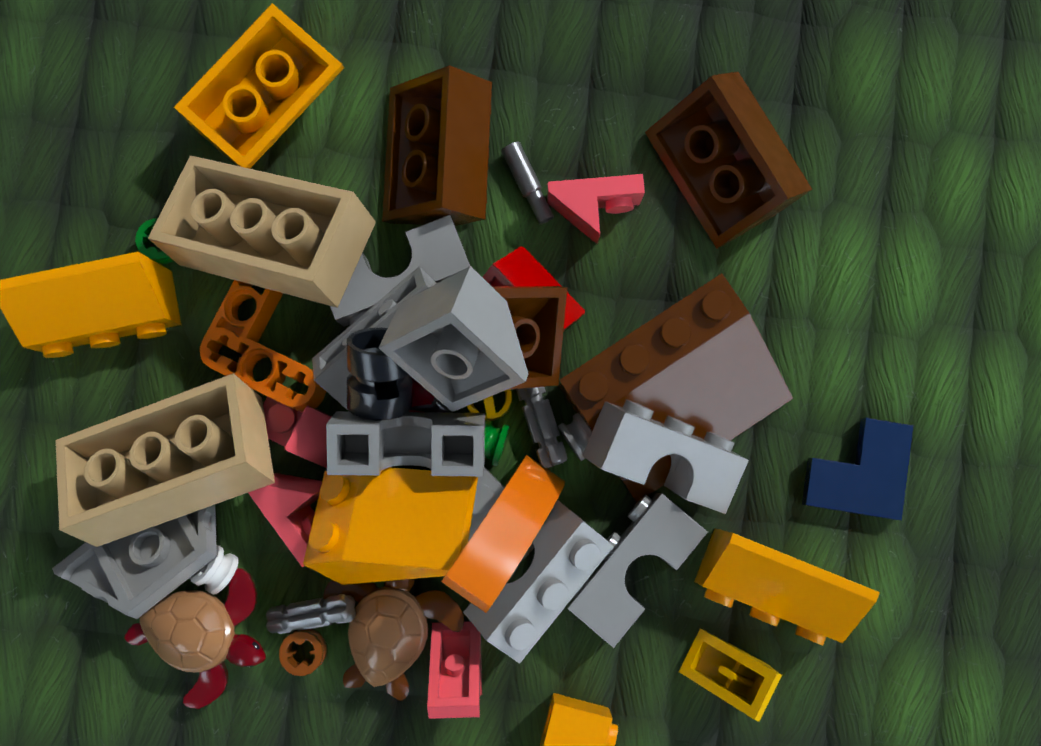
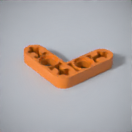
M234 280L202 340L200 357L203 363L225 376L234 373L251 389L294 410L303 412L306 406L315 409L323 401L326 390L314 381L313 370L258 343L283 293L265 288L263 294L252 288L253 285ZM254 298L256 301L255 313L248 320L240 321L238 318L239 306L243 301ZM222 345L242 354L238 363L219 354ZM262 358H270L272 362L270 375L263 381L256 382L253 377L255 364ZM286 376L309 386L306 394H298L296 391L282 385Z

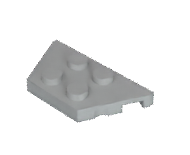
M215 505L99 547L85 542L53 567L52 570L55 575L82 588L81 590L105 601L109 606L121 613L138 619L217 557Z

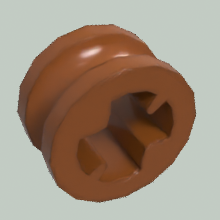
M313 629L296 630L285 638L280 646L279 659L281 665L287 672L295 676L311 674L326 658L327 645L325 639L319 632ZM307 640L314 646V649L309 653L315 654L313 662L305 659L299 663L293 657L297 650H293L292 645L294 642L301 645Z

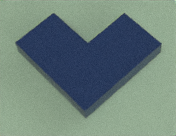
M870 418L861 419L855 464L808 458L802 505L902 521L914 425Z

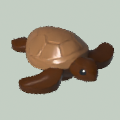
M415 579L384 581V587L381 588L375 582L342 585L334 580L329 582L324 590V600L329 596L344 594L346 596L351 595L358 602L355 607L356 616L349 622L348 628L349 645L355 664L348 668L343 675L344 687H362L365 681L374 687L386 684L388 694L400 701L404 700L409 692V682L404 672L418 659L425 647L428 637L426 618L436 619L452 631L460 632L464 625V614L459 605L451 596L439 590L427 591L414 597L409 591L413 587Z

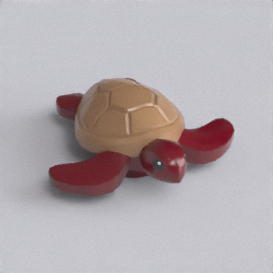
M238 567L229 582V596L225 604L211 593L201 590L175 592L167 595L140 617V623L133 624L124 637L131 645H141L149 642L162 660L178 670L192 673L199 672L198 681L183 698L185 706L200 709L210 704L226 689L229 675L224 663L225 659L241 667H253L264 662L266 659V654L256 639L246 634H235L234 627L254 611L257 603V592L251 575L246 570Z

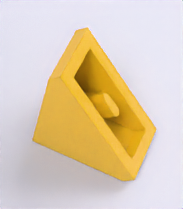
M701 628L679 670L687 678L759 722L782 676L766 662Z

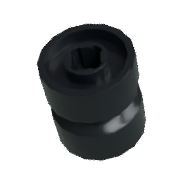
M388 328L361 329L351 333L347 338V370L350 374L346 381L347 409L353 415L363 419L375 421L396 419L407 414L412 408L413 382L411 376L379 349Z

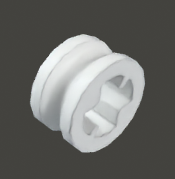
M217 544V557L190 577L191 582L198 586L205 583V590L213 595L225 588L234 576L238 566V557L231 553L224 555L223 548Z

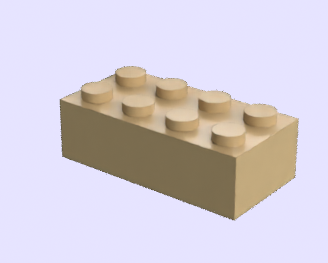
M190 156L148 239L180 266L338 308L376 221L352 191Z
M234 373L55 440L59 530L95 547L275 483L262 397Z

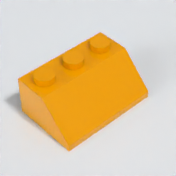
M272 3L174 108L223 155L237 166L250 169L344 69V66Z
M140 252L0 280V309L22 347L43 352V357L45 358L71 355L74 353L73 347L90 344L91 348L116 346L120 344V337L137 334L139 339L161 337L167 334L166 328L181 325L172 271Z
M714 528L694 581L707 588L704 594L705 598L732 608L734 600L752 606L750 616L776 627L780 618L798 625L795 631L796 635L822 646L826 637L843 643L874 606L880 594L876 590L750 539Z

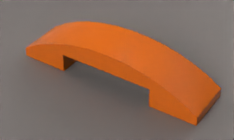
M526 454L441 582L487 613L547 519L565 485V481L547 468H543L540 463Z

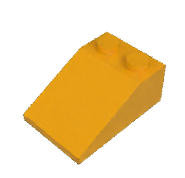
M392 467L383 469L379 476L327 475V471H325L303 565L342 585L445 576L468 543L478 477L431 476V470Z

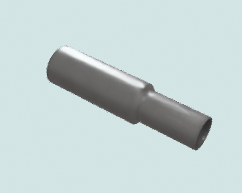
M520 142L507 145L501 152L523 197L527 198L539 224L550 221L554 216L541 191L542 186Z

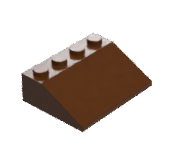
M722 273L561 378L558 385L574 411L580 414L591 431L594 429L605 401L623 408L625 401L629 400L653 410L654 413L651 419L664 424L667 416L694 426L695 429L692 433L694 436L704 439L708 431L730 441L793 399L750 313ZM666 455L655 462L644 485L618 476L636 503L645 494L648 496L664 485L671 468V456Z

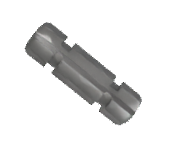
M545 387L516 389L519 401L524 400L526 406L522 407L533 443L538 442L540 449L536 450L540 465L543 468H549L565 462L567 454L563 442L558 443L556 436H559L560 433L549 399L544 400L542 396L543 393H546Z
M339 594L329 596L325 600L317 598L290 603L287 607L285 605L274 606L266 613L268 620L266 627L270 633L283 634L293 632L295 629L301 631L329 626L334 622L337 624L351 622L356 616L354 608L356 602L351 595Z

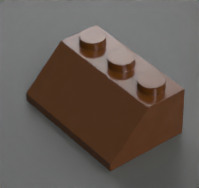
M448 65L390 87L382 222L425 225L450 215L454 226L486 219L492 82Z
M738 71L710 76L645 131V134L716 249L775 216L813 190Z

